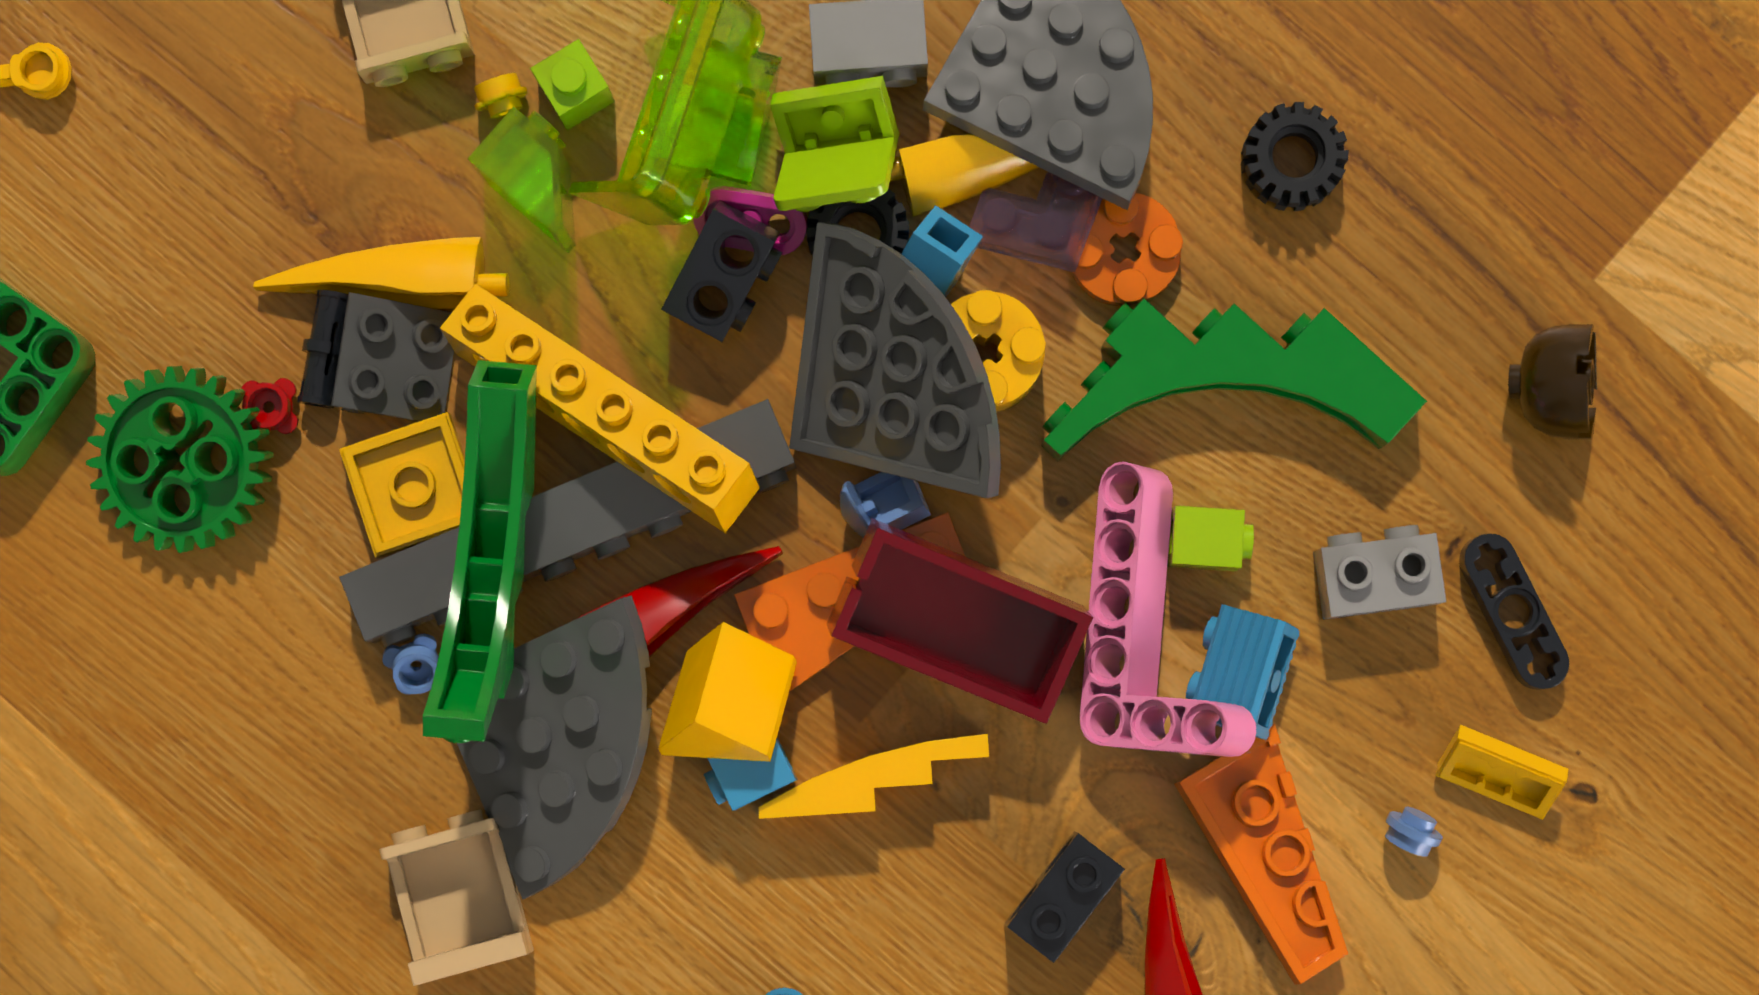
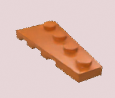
M948 512L902 530L965 556ZM859 547L734 594L748 633L795 657L797 664L789 693L855 647L832 637L827 627V622L846 577L857 581L859 579L852 568V563Z
M1273 724L1269 729L1267 740L1255 737L1250 749L1241 756H1218L1174 783L1295 985L1304 983L1348 955V951L1326 882L1321 880L1312 852L1315 851L1309 829L1304 827L1294 796L1297 795V791L1290 771H1286L1278 744H1281L1276 726Z

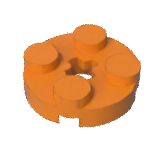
M1135 193L1128 210L1101 197L1097 198L1081 211L1069 235L1068 257L1073 277L1084 292L1106 305L1121 306L1125 303L1133 305L1140 303L1143 299L1151 301L1160 295L1173 280L1180 265L1183 238L1169 211L1149 196ZM1129 235L1137 241L1134 249L1140 256L1135 262L1125 258L1118 263L1111 257L1115 247L1110 241L1116 236L1120 239H1125Z

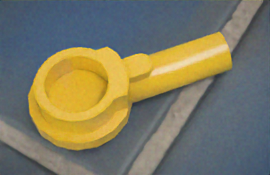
M50 43L30 45L20 54H14L10 64L0 65V88L16 86L21 88L24 93L36 99L48 100L57 97L67 88L71 80L72 67L70 60L62 49Z

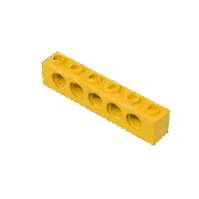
M476 283L440 327L455 353L474 367L478 360L537 365V409L722 532L726 533L759 490L760 486L749 462Z

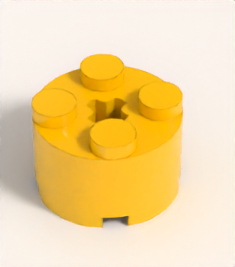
M980 290L963 296L951 305L964 323L974 344L979 343L982 346H986L992 342L998 346L996 357L999 361L994 363L992 360L987 359L983 362L990 383L996 412L1010 409L1020 403L1031 392L1041 372L1046 344L1041 326L1034 314L1023 303L1009 295L991 290Z

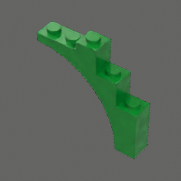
M1143 299L1134 309L1130 308L1126 303L1122 305L1103 326L1102 329L1109 336L1104 341L1101 349L1114 359L1116 363L1111 367L1103 360L1082 382L1081 386L1088 393L1073 409L1064 402L1042 426L1049 435L1044 439L1041 447L1059 461L1090 432L1130 409L1171 395L1219 389L1262 392L1304 403L1343 422L1380 449L1399 433L1427 401L1325 308L1313 320L1305 313L1297 319L1281 337L1289 345L1286 349L1235 303L1223 315L1214 308L1193 330L1192 334L1199 339L1195 345L1148 301Z
M478 360L468 384L465 466L456 558L441 649L432 687L423 713L424 737L443 738L452 743L484 742L498 698L504 699L514 669L515 605L524 580L525 516L534 493L537 365Z

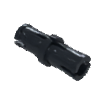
M321 289L317 290L316 293L317 301L310 339L303 340L302 351L307 353L297 402L331 409L334 408V406H331L348 294Z

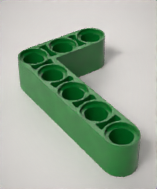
M0 278V345L18 357L0 382V434L5 441V450L0 457V476H9L17 473L26 464L91 374L95 365L96 354L92 344L85 337ZM24 309L27 315L24 329L19 334L9 336L6 329L9 316L17 310ZM70 341L73 347V356L66 366L56 369L52 362V354L60 343ZM35 387L39 394V403L32 413L23 416L19 410V399L27 389Z

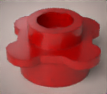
M280 378L274 384L268 382L258 383L254 380L243 384L241 389L245 391V395L242 401V409L255 407L260 409L257 417L250 422L253 429L278 430L285 435L295 431L299 419L293 413L292 399L297 393V388L292 381ZM268 402L274 404V410L270 413L264 410V406Z

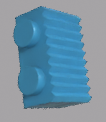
M1222 604L1218 617H1211L1205 627L1203 647L1208 651L1202 671H1196L1190 678L1186 690V699L1231 703L1245 707L1252 714L1256 722L1255 737L1267 740L1269 729L1273 725V717L1276 714V706L1279 704V696L1283 692V684L1286 681V673L1289 671V663L1293 659V651L1296 648L1299 629L1279 619ZM1219 718L1216 726L1222 727V721Z

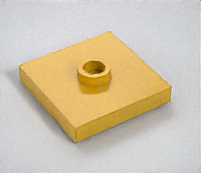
M446 412L339 449L376 558L410 548L459 527L465 455L451 413Z

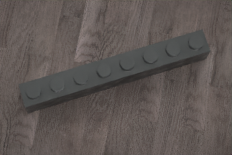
M768 399L697 428L750 463L760 486L757 491L758 494L787 483L789 478L786 472L796 469L795 462ZM619 462L612 463L535 495L531 499L525 516L523 582L541 574L545 582L563 577L577 570L574 563L575 560L594 552L598 560L616 555L630 548L627 538L649 530L651 538L671 532L683 526L680 516L692 511ZM459 527L339 577L366 642L377 643L382 641L386 649L391 645H399L415 638L417 634L414 627L435 619L438 626L445 625L454 573ZM521 587V590H520V593H519V594H521L522 592H524V590H523L522 587Z

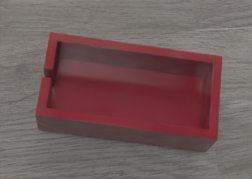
M872 518L852 563V568L859 579L857 581L846 577L827 622L830 635L1047 724L1093 620V616L1081 604Z

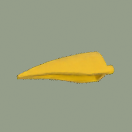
M972 134L952 135L896 150L890 182L901 179L907 203L914 217L921 215L922 212L932 210L935 205L939 208H944L990 191L1039 167Z
M457 237L394 244L345 253L300 265L254 282L253 288L256 291L316 294L317 290L321 289L345 294L352 292L443 311H454L475 283L494 296H509L510 280L508 273H485L482 237Z

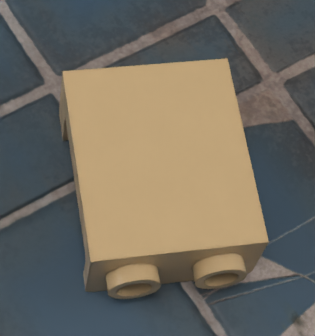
M342 0L357 60L354 61L356 70L366 84L374 82L376 87L393 86L408 79L407 73L429 68L431 72L449 71L463 64L462 58L475 55L460 0Z
M481 809L447 818L450 830L428 835L426 826L422 825L393 833L391 836L394 845L379 849L381 859L388 862L413 961L408 963L413 986L521 957L534 951L519 891L509 869L504 846L499 836L498 824L494 818L484 820Z

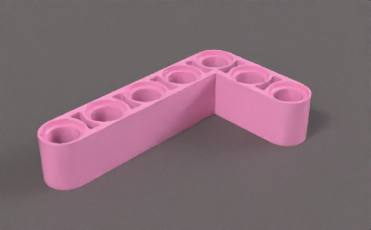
M1124 461L1114 463L1102 475L1098 491L1089 613L1093 616V620L1086 636L1080 709L1081 730L1091 743L1100 746L1224 757L1241 756L1250 749L1256 736V722L1252 714L1245 707L1208 700L1157 697L1173 489L1168 476L1160 470ZM1139 482L1138 494L1134 499V488L1136 484ZM1134 539L1133 553L1129 557V546ZM1129 596V608L1127 613L1124 614V604ZM1124 654L1125 664L1120 672L1119 663ZM1119 712L1120 723L1118 729L1116 730L1115 717L1116 714ZM1169 715L1171 725L1169 732L1166 735L1164 730V724L1167 716ZM1220 718L1222 721V733L1217 740L1215 726Z

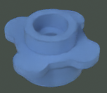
M418 634L413 642L401 647L391 645L384 650L382 656L383 664L393 670L396 688L401 693L408 695L422 694L431 690L439 657L436 652L437 641L433 636ZM413 661H420L422 665L420 667H412L411 663Z

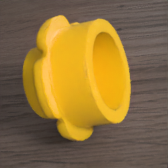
M517 73L500 75L481 82L474 87L479 101L474 107L477 111L488 110L491 119L503 117L523 108L520 99L525 97L528 91L526 87H521Z

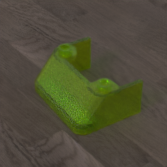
M661 0L674 6L675 10L618 179L615 181L572 182L569 190L570 194L646 225H685L692 218H698L703 214L710 199L708 183L750 58L760 48L765 34V27L761 24V13L748 0Z

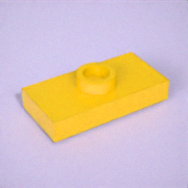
M1460 724L1438 761L1435 776L1543 820L1567 783L1569 769Z

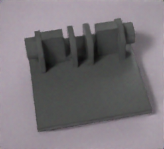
M349 292L331 406L341 407L342 411L364 414V412L413 421H422L445 413L454 350L440 327L452 312Z

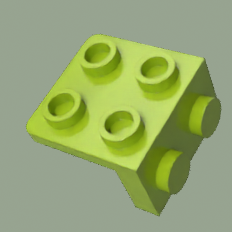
M883 76L773 93L770 107L785 153L773 197L778 210L787 211L795 209L796 211L807 212L817 209L822 205L847 201L866 203L888 191L899 131Z

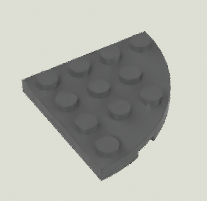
M981 0L925 97L923 111L1128 210L1139 186L1149 152L1153 126V91L1149 65L1141 39L1121 0Z
M832 222L817 223L789 448L984 498L998 496L1001 454L996 406L986 370L976 345L961 318L935 284L919 268L896 250L856 229Z
M632 595L611 602L514 648V669L504 699L498 698L485 741L457 743L488 819L494 818L498 824L499 836L503 843L509 869L522 900L556 884L586 860L585 857L595 848L605 833L611 831L616 825L630 800L639 778L648 745L652 708H647L645 668L650 667L649 653L642 623Z

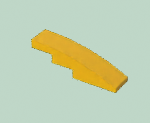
M988 734L926 741L867 756L813 777L759 806V819L876 811L875 788L933 784L931 761L989 757Z

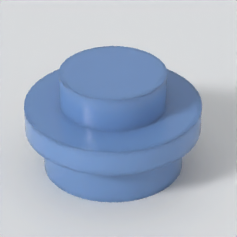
M1405 807L1402 813L1390 811L1387 816L1386 822L1389 828L1385 837L1391 843L1407 852L1427 857L1432 846L1438 847L1443 839V836L1434 829L1437 821L1418 809Z

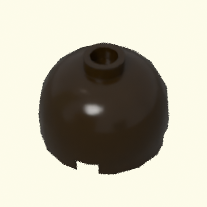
M1568 324L1550 327L1536 334L1524 348L1521 364H1510L1509 398L1520 399L1524 417L1536 430L1548 436L1563 439L1592 440L1596 408H1589V405H1593L1594 389L1597 390V346L1593 324Z

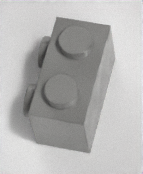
M861 0L809 4L815 85H827L883 76L886 87H907L916 84L917 77H927L928 56L923 0Z
M1418 525L1384 529L1385 540L1363 542L1361 532L1327 537L1328 547L1320 548L1313 552L1323 620L1445 603L1446 595L1437 534L1420 535Z

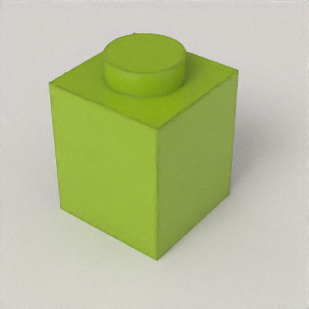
M577 39L530 68L566 130L571 129L615 102L609 86L580 39Z
M1174 506L1171 514L1167 567L1237 571L1241 569L1242 559H1251L1254 543L1253 525L1244 524L1245 510Z

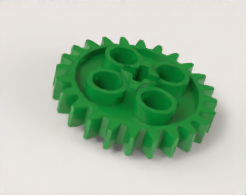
M168 366L165 377L159 369L144 371L145 384L139 379H129L124 382L128 397L122 394H112L107 397L110 406L115 411L114 414H96L94 419L106 430L104 435L90 436L87 441L101 448V456L87 460L86 465L102 469L103 476L91 483L90 487L96 490L107 489L109 496L103 501L100 509L104 511L118 508L121 511L114 525L117 529L136 524L133 541L136 543L148 541L154 535V548L158 551L169 549L173 542L178 553L192 551L195 542L200 549L215 546V535L222 540L236 536L232 522L243 525L253 520L245 508V504L253 506L264 504L265 499L254 487L255 484L272 481L271 475L259 470V462L273 458L274 453L258 449L257 442L269 435L270 431L269 429L252 428L250 422L257 417L260 409L255 407L241 410L239 405L245 395L243 389L231 390L224 394L227 377L223 375L212 376L206 383L205 368H190L185 376L182 366ZM176 404L184 411L186 418L185 426L180 433L172 427L170 422V412ZM207 421H211L213 428L205 437L199 439L198 437L207 426ZM216 443L223 447L227 455V464L222 472L213 466L210 457L211 450ZM138 447L145 450L149 459L148 469L144 475L137 470L134 464V453ZM188 448L181 457L175 451L176 449ZM179 461L185 467L184 469L170 471ZM161 479V482L153 492V497H149L147 493L149 487L155 481ZM179 485L189 493L190 507L186 513L181 512L175 504V491Z

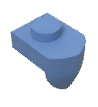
M880 472L856 485L847 481L841 489L840 508L843 519L863 538L872 518L902 530L931 515L919 483L916 480Z

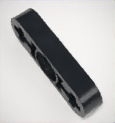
M1483 534L1471 539L1461 550L1459 557L1460 569L1514 676L1522 685L1530 689L1539 690L1557 686L1568 673L1569 657L1512 544L1506 538L1497 534ZM1482 544L1488 552L1498 550L1502 559L1495 563V570L1501 581L1508 579L1512 575L1516 582V585L1501 588L1490 597L1485 587L1495 585L1496 582L1488 569L1478 571L1474 564V561L1481 556L1478 547ZM1509 595L1521 597L1529 607V618L1518 629L1506 626L1499 617V605ZM1539 627L1543 636L1531 640L1540 654L1550 653L1554 660L1553 663L1547 666L1549 676L1546 679L1541 673H1529L1526 665L1534 660L1533 654L1527 643L1520 644L1515 648L1511 640L1512 638L1526 636Z

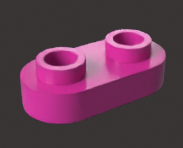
M719 186L707 191L697 202L693 213L694 226L699 235L719 200L771 227L770 218L773 215H784L790 222V230L780 233L773 246L783 252L782 255L793 252L801 245L807 234L808 218L806 212L796 211L795 209L787 211L778 210L773 198L774 194L728 186ZM733 235L725 239V247L754 252L750 241L743 236Z

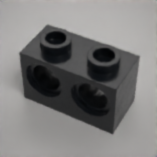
M719 200L705 223L661 310L723 342L730 327L741 332L756 304L754 300L747 297L756 278L767 283L783 253L773 247L780 232ZM733 235L745 237L753 246L754 257L744 262L732 259L725 250V239ZM704 286L720 288L727 297V307L720 311L707 309L699 299V289Z
M1074 831L1005 921V925L1054 963L1125 868Z

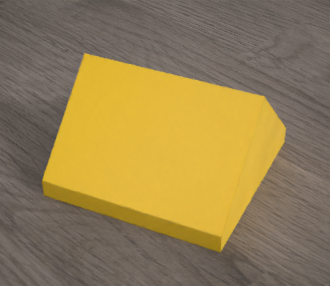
M722 622L686 651L658 748L661 755L771 762L797 664L795 657Z

